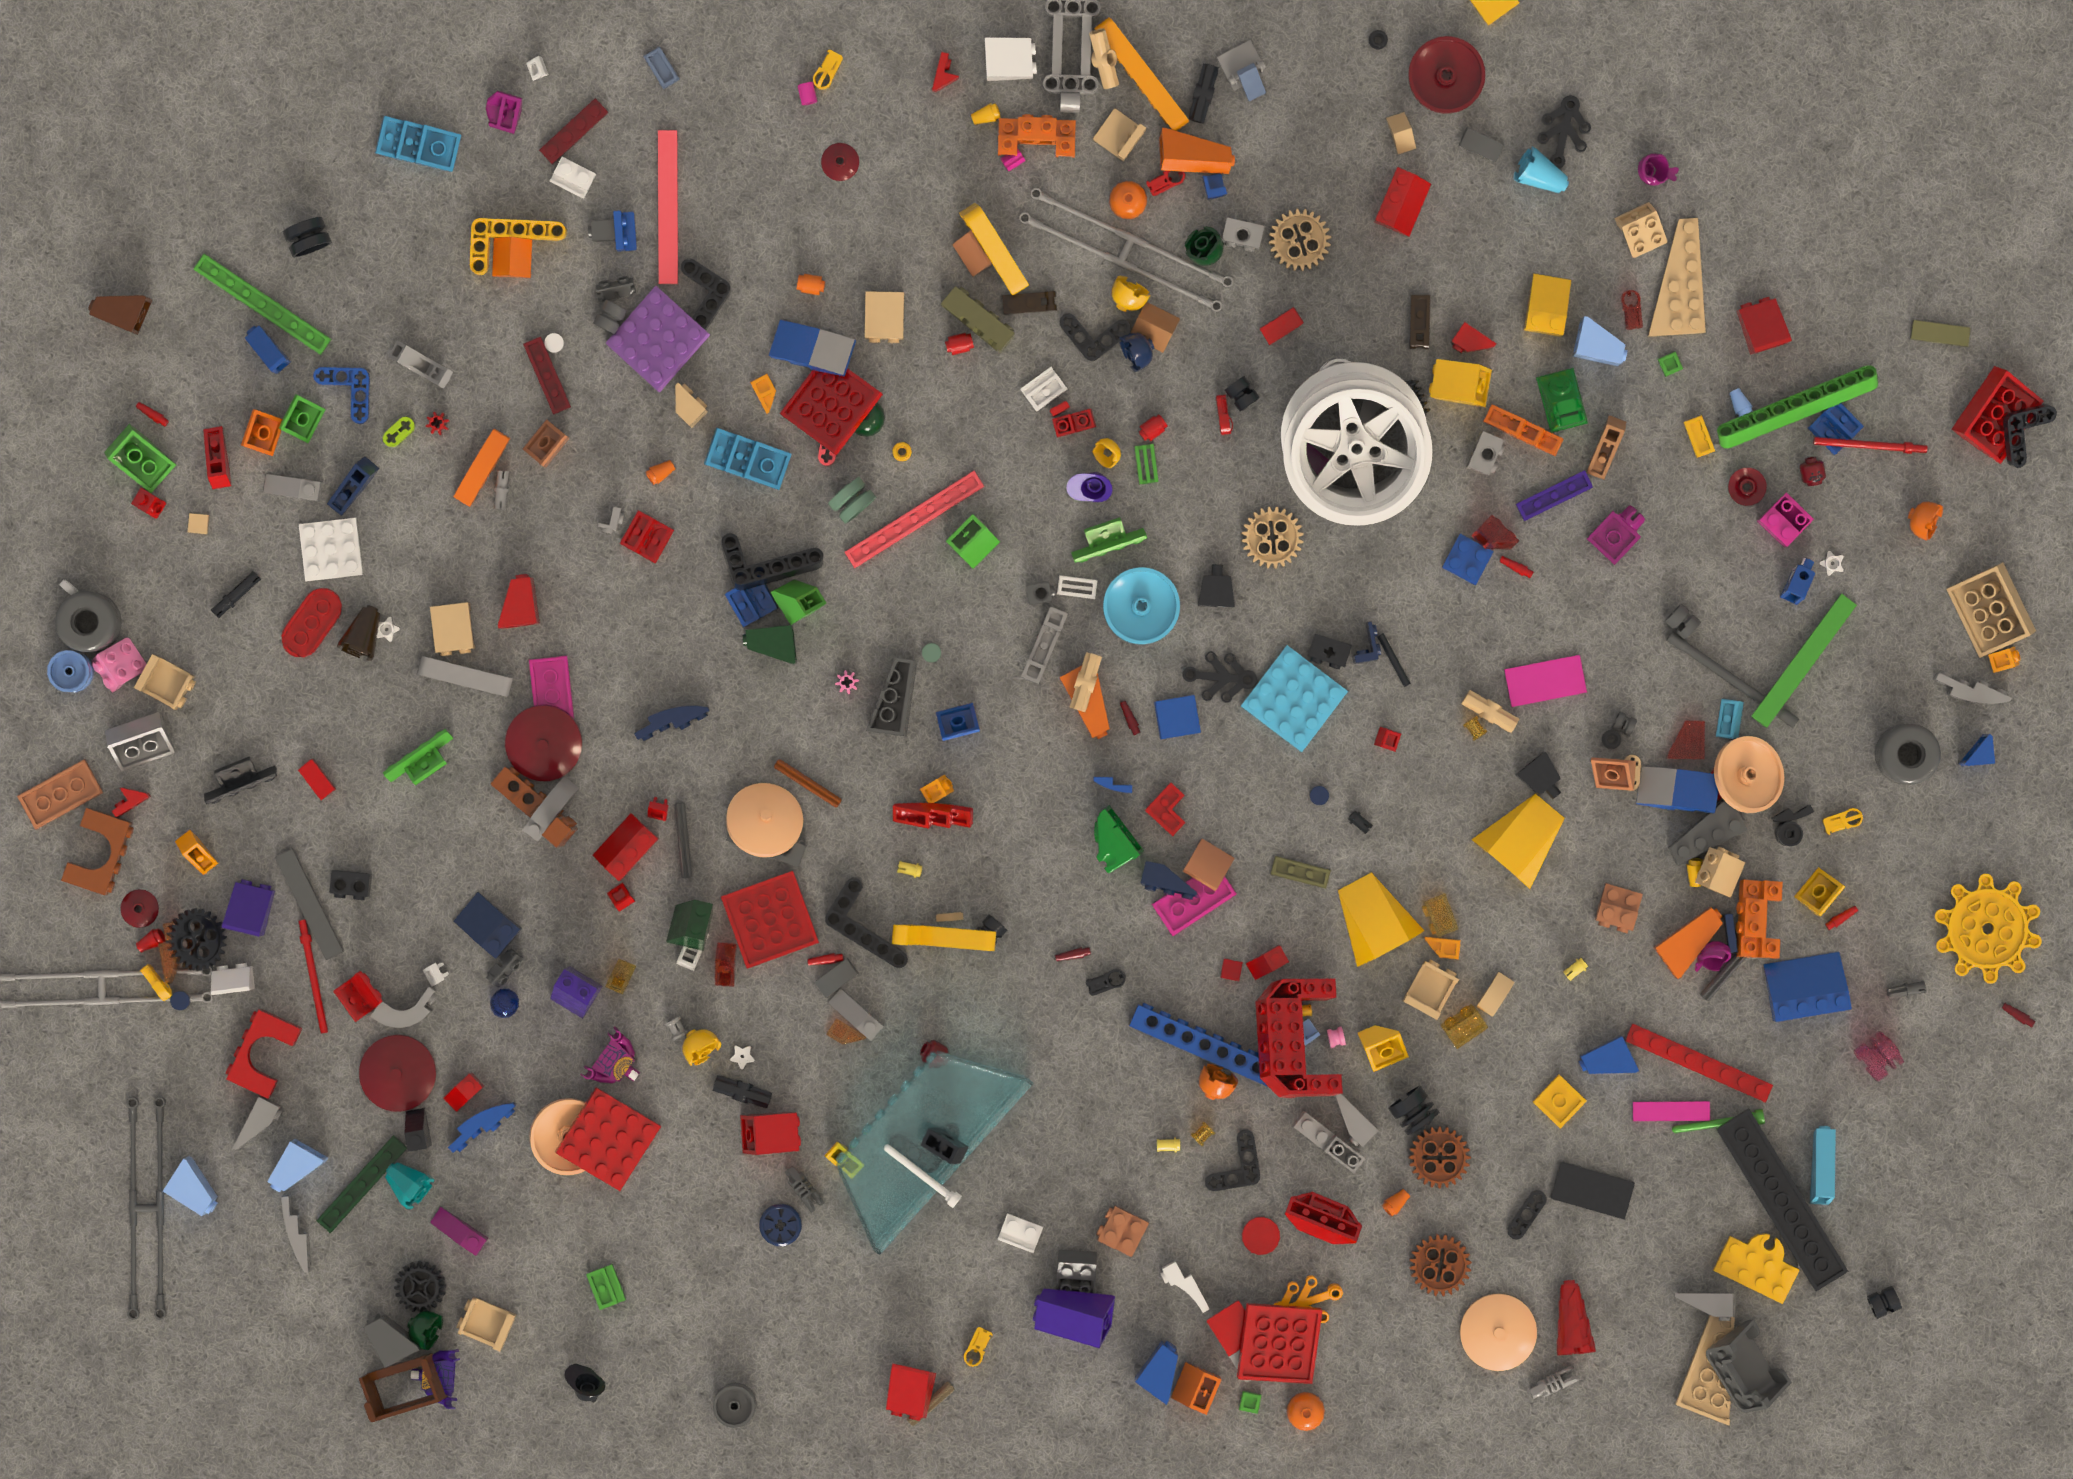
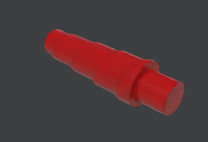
M140 402L137 403L136 408L147 415V417L157 424L160 423L164 427L167 426L169 420L164 418L163 414Z
M1504 556L1500 559V563L1521 576L1525 575L1531 578L1534 573L1527 568L1528 566Z
M1852 906L1848 910L1832 917L1825 924L1828 930L1834 927L1837 928L1858 912L1857 907Z
M831 953L809 958L807 961L808 966L836 964V962L844 961L843 953Z

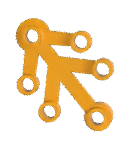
M1309 1275L1306 1277L1305 1285L1295 1302L1289 1303L1293 1294L1299 1291V1286L1295 1281H1291L1287 1285V1291L1282 1300L1273 1305L1312 1307L1310 1305L1327 1299H1340L1343 1295V1290L1339 1284L1333 1283L1328 1286L1327 1291L1308 1297L1311 1289L1317 1285L1316 1277ZM1314 1279L1315 1281L1313 1284H1308V1280ZM1295 1285L1296 1289L1290 1290V1286ZM1334 1290L1339 1291L1338 1295L1333 1296L1332 1292ZM1323 1310L1322 1314H1326V1318L1321 1319V1323H1326L1329 1320V1315Z

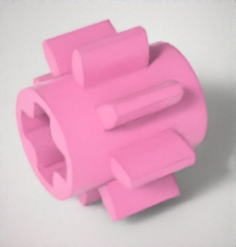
M845 670L844 676L837 675L840 682L835 683V685L842 687L840 692L846 689L847 693L850 694L851 688L857 690L854 684L859 682V680L853 679L854 672L851 675H847ZM845 677L853 681L849 688H846V685H842Z

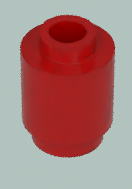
M971 333L949 336L948 341H945L947 352H951L952 355L968 352L974 348Z
M1158 414L1156 417L1152 416L1139 426L1141 430L1138 432L1145 441L1148 439L1151 442L1162 434L1168 425Z

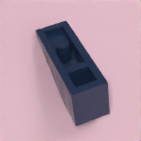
M364 456L355 463L327 505L342 516L380 468Z

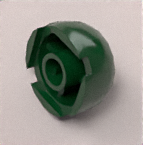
M1205 226L1200 231L1194 230L1185 242L1186 255L1194 263L1202 266L1216 263L1221 258L1224 250V243L1220 234L1213 227Z
M879 403L875 404L854 433L859 436L868 437L875 435L882 429L885 414Z
M431 1311L418 1313L408 1322L409 1338L421 1349L430 1350L439 1337L436 1335L437 1330H442L443 1316Z

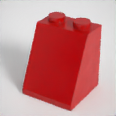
M1770 297L1760 299L1759 304L1752 305L1750 302L1740 305L1741 309L1737 310V314L1750 355L1792 341L1776 298L1770 300Z
M527 574L515 575L516 579H511L498 622V628L506 629L540 624L534 578L529 577Z
M797 1112L740 1115L742 1151L744 1154L762 1155L799 1151L801 1138L798 1135L800 1120Z
M892 1363L886 1410H890L891 1415L902 1417V1413L910 1415L909 1419L920 1421L921 1418H927L936 1373Z

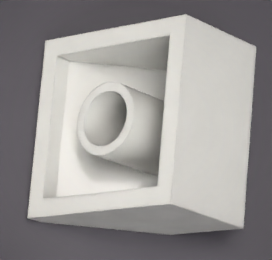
M247 963L235 964L236 968L228 969V965L217 966L216 971H211V995L255 989L253 967H247Z

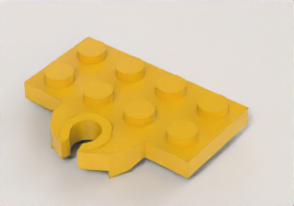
M1769 1233L1757 1234L1751 1237L1748 1243L1729 1236L1713 1271L1783 1304L1799 1269L1783 1261L1784 1248L1780 1240L1776 1237L1773 1248L1766 1249L1764 1248V1242L1769 1239Z

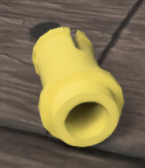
M902 861L899 862L897 873L912 875L914 878L921 876L922 866L919 863L915 865Z
M1582 958L1575 959L1576 962L1563 971L1570 981L1583 970L1586 971L1588 965Z
M1176 1137L1165 1140L1157 1139V1152L1175 1151L1177 1153V1151H1180V1139H1176Z

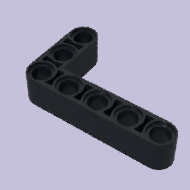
M686 259L681 264L683 274L709 291L692 317L695 321L700 316L706 317L707 322L701 327L707 330L729 297L731 286L726 280L697 261ZM689 263L695 265V270L692 273L685 271V266ZM703 274L711 275L709 283H702L701 277ZM720 284L727 285L726 293L720 294L717 292ZM710 300L717 302V307L714 310L707 308V303Z
M728 533L721 540L722 551L734 588L740 591L811 572L821 568L823 565V552L819 548H810L747 566L738 537L735 534ZM729 541L735 543L733 547H727L725 544ZM812 556H818L820 560L817 562H813L810 560V558ZM733 559L740 560V563L738 565H733L731 561ZM794 561H799L801 565L799 567H794L791 563ZM776 566H780L783 568V570L781 572H775L773 568ZM758 571H761L765 575L762 577H756L754 574ZM740 576L746 578V580L741 583L736 581L737 577Z
M850 878L826 914V924L896 968L904 967L908 962V956L904 951L846 916L863 889V883L859 878ZM851 881L859 883L860 888L858 891L853 892L850 890L849 883ZM841 897L849 899L850 904L848 907L843 908L839 905ZM835 913L839 916L837 924L829 922L830 914ZM849 923L856 927V931L853 934H848L845 931V926ZM863 934L871 935L872 942L870 944L862 942L861 937ZM880 944H886L888 946V952L886 954H880L878 952V946ZM896 954L904 956L905 961L903 964L898 965L894 962Z

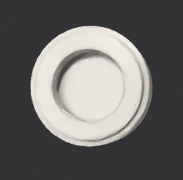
M552 333L545 338L544 345L548 351L557 353L562 350L564 340L559 334Z
M63 579L59 584L70 595L78 592V589L66 579Z

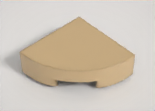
M961 912L936 915V922L964 920L963 913Z

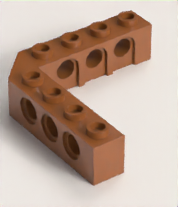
M504 767L491 782V785L531 818L547 795L542 791L537 793L533 789L535 785L528 779L523 781L519 777L520 773L514 767ZM512 781L519 783V789L516 792L510 790L509 785ZM527 793H531L534 796L532 804H527L524 801V796ZM564 810L559 813L542 834L556 848L564 846L578 830L575 826L577 823L571 817L562 814Z

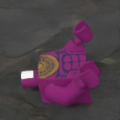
M613 1027L616 1031L614 1035L608 1032L611 1041L594 1063L592 1069L584 1066L588 1072L585 1075L580 1073V1075L585 1079L613 1084L616 1081L620 1082L624 1075L634 1082L640 1074L638 1070L631 1066L636 1060L632 1043L620 1033L617 1027Z

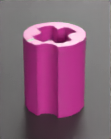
M813 82L798 85L802 106L818 102Z
M1018 148L1017 156L1004 155L1000 158L1008 172L1026 161Z

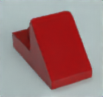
M941 52L932 87L933 92H937L959 79L957 75L945 73L946 70H950L952 59H949L948 53Z
M120 787L128 801L122 800L115 804L116 808L112 810V813L115 817H120L151 796L146 792Z

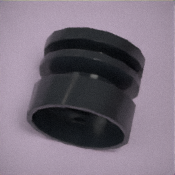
M1420 1085L1406 1093L1407 1098L1404 1100L1399 1098L1388 1108L1395 1119L1402 1116L1405 1117L1400 1124L1402 1128L1410 1124L1405 1130L1407 1135L1422 1130L1440 1113L1437 1108L1428 1111L1434 1105L1433 1102L1425 1105L1422 1103L1428 1095Z

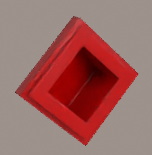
M1380 727L1374 745L1396 752L1401 733Z
M623 882L607 893L619 912L635 902Z
M1224 959L1220 978L1240 981L1243 962Z

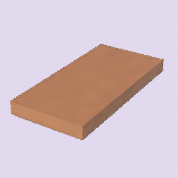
M84 759L17 797L36 830L99 796L103 791Z

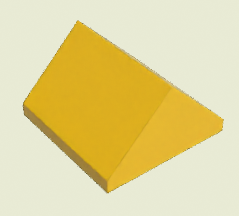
M1818 867L1794 897L1815 915L1821 916L1845 886Z

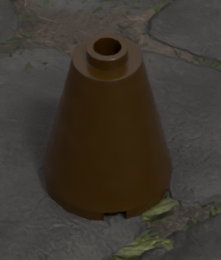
M370 605L362 607L339 640L337 648L342 647L341 651L357 658L363 655L367 657V661H372L375 654L381 615L378 609Z

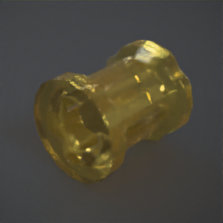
M1477 716L1463 724V727H1466L1473 736V741L1487 732L1479 723Z
M1203 1121L1202 1126L1190 1135L1203 1147L1204 1142L1216 1133Z

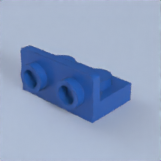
M613 211L616 250L618 252L637 250L634 212L622 213V211Z

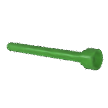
M1763 1109L1751 1112L1759 1125L1765 1124ZM1733 1117L1675 1125L1672 1127V1131L1674 1133L1719 1127Z

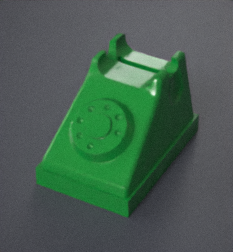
M1574 368L1536 377L1550 433L1588 424Z
M1110 805L1099 813L1094 827L1095 842L1098 843L1096 858L1099 862L1105 861L1107 866L1104 869L1107 873H1111L1130 860L1137 858L1144 850Z

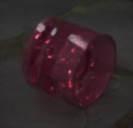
M1881 1031L1875 1033L1879 1042L1872 1036L1869 1038L1873 1047L1869 1048L1866 1044L1862 1043L1853 1050L1858 1060H1863L1868 1067L1865 1069L1878 1083L1888 1076L1885 1068L1886 1065L1895 1070L1897 1067L1893 1060L1900 1066L1904 1063L1899 1049Z

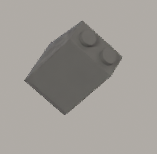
M379 1313L366 1321L367 1324L363 1327L385 1368L421 1349L409 1338V1334L405 1329L385 1314L381 1317Z

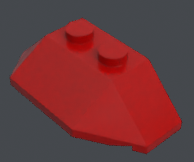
M1314 1192L1292 1196L1285 1215L1297 1230L1331 1244L1356 1243L1362 1228L1361 1223L1358 1222L1348 1206Z

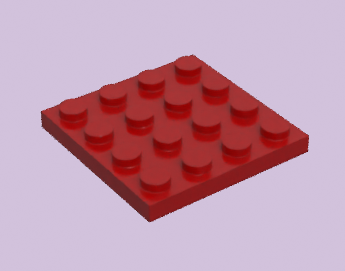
M848 368L845 376L812 370L780 412V415L837 456L883 394Z
M794 871L721 896L747 969L819 943Z
M596 1087L555 1153L621 1191L661 1126Z
M1247 1303L1237 1378L1240 1380L1312 1384L1323 1310L1313 1307Z

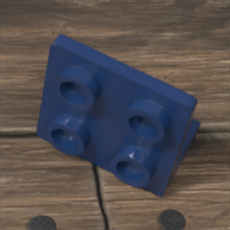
M1372 621L1366 622L1371 653H1369L1368 649L1357 651L1356 655L1353 656L1354 664L1379 659L1378 656L1381 655L1380 644H1376L1375 637L1378 636L1376 624L1372 625Z

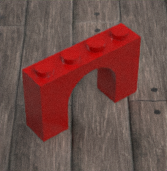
M259 1009L257 1012H253L250 1022H252L250 1029L246 1028L242 1036L244 1042L241 1047H237L234 1053L236 1059L233 1064H229L225 1074L228 1075L226 1080L269 1099L278 1080L258 1071L253 1066L250 1059L251 1047L261 1037H273L290 1046H295L302 1028L263 1009Z

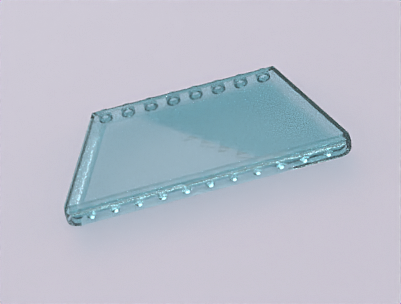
M932 1051L927 1056L926 1063L922 1067L918 1066L913 1072L914 1076L901 1085L900 1092L897 1095H892L887 1101L888 1105L875 1114V1120L871 1124H866L861 1131L862 1134L858 1138L855 1137L849 1143V1149L845 1153L841 1152L836 1158L837 1170L871 1246L878 1255L888 1247L937 1192L884 1150V1145H891L943 1185L1034 1084L1027 1076L945 1052ZM928 1128H940L969 1146L960 1164H949L920 1146Z

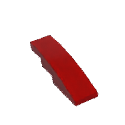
M897 803L893 805V822L927 829L931 825L950 828L952 824L971 828L973 824V808L939 803Z

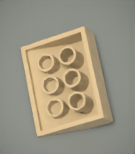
M2003 562L1946 589L1979 658L2036 632Z

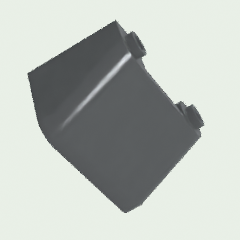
M1754 1319L1743 1322L1711 1345L1706 1351L1708 1361L1734 1404L1740 1411L1746 1413L1768 1409L1792 1383L1784 1370L1779 1368L1771 1369L1754 1341V1338L1760 1334L1759 1327Z

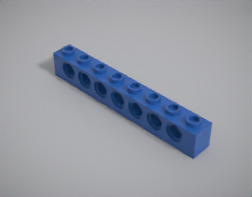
M1143 1003L1142 1006L1137 1005L1129 1024L1130 1027L1267 1086L1260 1079V1072L1252 1070L1253 1064L1259 1062L1258 1052L1248 1049V1052L1241 1049L1242 1045L1233 1041L1230 1044L1223 1042V1037L1217 1034H1213V1036L1205 1034L1206 1030L1198 1026L1195 1029L1188 1026L1189 1022L1180 1018L1175 1021L1170 1018L1171 1014L1162 1010L1160 1013L1152 1011L1154 1007ZM1149 1016L1157 1018L1158 1021L1155 1026L1147 1024L1146 1020ZM1171 1023L1175 1026V1031L1172 1034L1165 1033L1164 1027L1166 1024ZM1185 1031H1190L1193 1035L1189 1042L1182 1040V1034ZM1202 1039L1210 1041L1208 1049L1200 1048L1199 1043ZM1219 1047L1227 1048L1228 1053L1225 1057L1217 1055ZM1238 1054L1245 1056V1062L1241 1065L1235 1063V1057Z

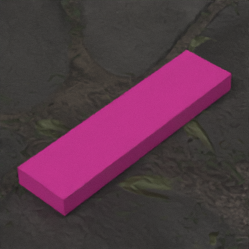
M1710 1101L1632 1102L1633 1121H1710Z

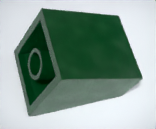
M792 625L745 630L746 634H742L743 645L747 646L748 650L790 664H797Z
M694 899L675 905L666 942L704 951L713 916V904Z

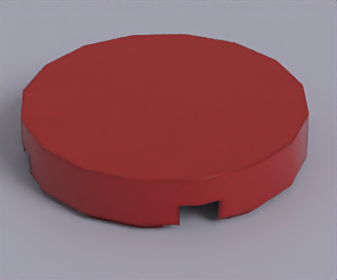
M1255 1217L1249 1220L1242 1231V1241L1245 1247L1251 1253L1257 1255H1266L1272 1252L1278 1246L1280 1240V1231L1276 1223L1266 1217Z

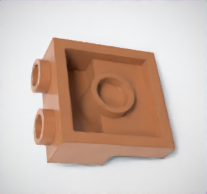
M1605 883L1595 920L1599 921L1598 925L1607 928L1610 925L1617 926V931L1627 934L1628 930L1633 931L1643 894Z
M1115 1205L1113 1209L1109 1208L1105 1218L1108 1220L1104 1226L1100 1225L1096 1233L1099 1236L1097 1240L1132 1257L1149 1222Z

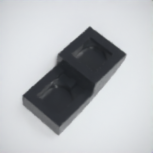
M1807 805L1793 814L1791 809L1787 808L1771 819L1776 822L1792 821L1813 813L1814 810L1811 805Z

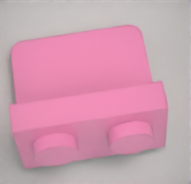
M125 638L98 653L91 661L94 670L101 675L104 685L112 693L118 690L124 683L140 675L146 666V662L129 638Z

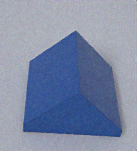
M973 703L936 712L943 741L980 732Z
M1983 734L1959 764L1961 766L1995 764L1993 736L1991 734Z

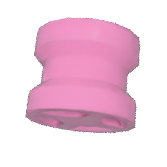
M1342 1026L1337 1027L1336 1030H1326L1330 1048H1334L1339 1044L1342 1046L1346 1045Z

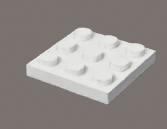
M357 518L299 524L306 582L363 575Z

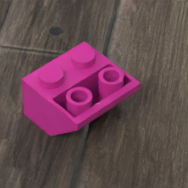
M1786 492L1757 522L1785 548L1814 519Z

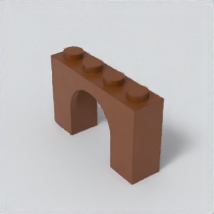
M86 808L80 826L99 832L108 839L111 846L110 858L104 866L98 869H89L72 862H67L61 881L105 896L109 892L112 893L115 882H113L115 874L118 875L122 864L119 861L121 856L124 857L127 852L128 846L125 844L127 838H131L134 828L131 827L132 822L92 808Z

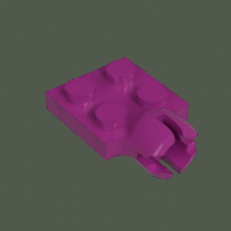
M1631 505L1621 514H1616L1612 511L1587 538L1614 565L1641 538L1637 530L1645 522V518L1639 513L1631 520L1630 518L1637 512V509Z

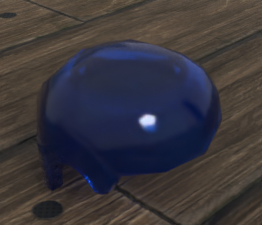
M499 989L490 999V1010L499 1018H509L519 1008V998L510 989Z

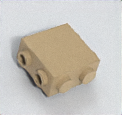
M1718 846L1716 850L1709 847L1695 883L1731 898L1745 862L1739 860V855L1729 852L1724 848Z

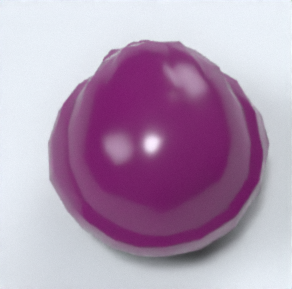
M1648 154L1639 162V177L1650 186H1657L1668 179L1672 181L1677 179L1675 174L1678 173L1679 168H1669V163L1662 154Z
M1720 941L1707 943L1697 956L1695 971H1699L1702 966L1712 971H1720L1722 965L1731 958L1730 947Z

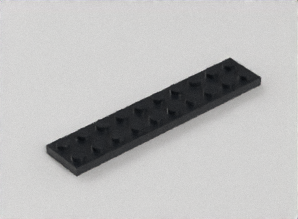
M1746 1109L1715 1128L1814 1291L1820 1290L1849 1272L1750 1109Z

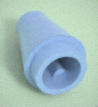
M1740 388L1729 393L1735 415L1740 417L1753 412V406L1741 392Z

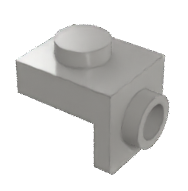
M613 507L609 525L598 523L597 527L602 528L601 532L612 534L613 531H618V526L623 524L625 513H622V508Z

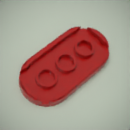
M319 588L311 591L312 593L306 596L282 631V643L287 653L294 657H307L312 655L320 646L342 612L340 597L333 590Z

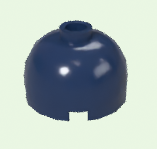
M1129 333L1119 338L1122 340L1119 342L1125 358L1132 362L1133 366H1130V368L1134 372L1142 370L1150 364L1153 357L1152 350L1154 349V344L1150 338L1147 339L1140 333Z

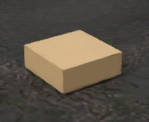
M189 513L188 533L208 534L209 515Z

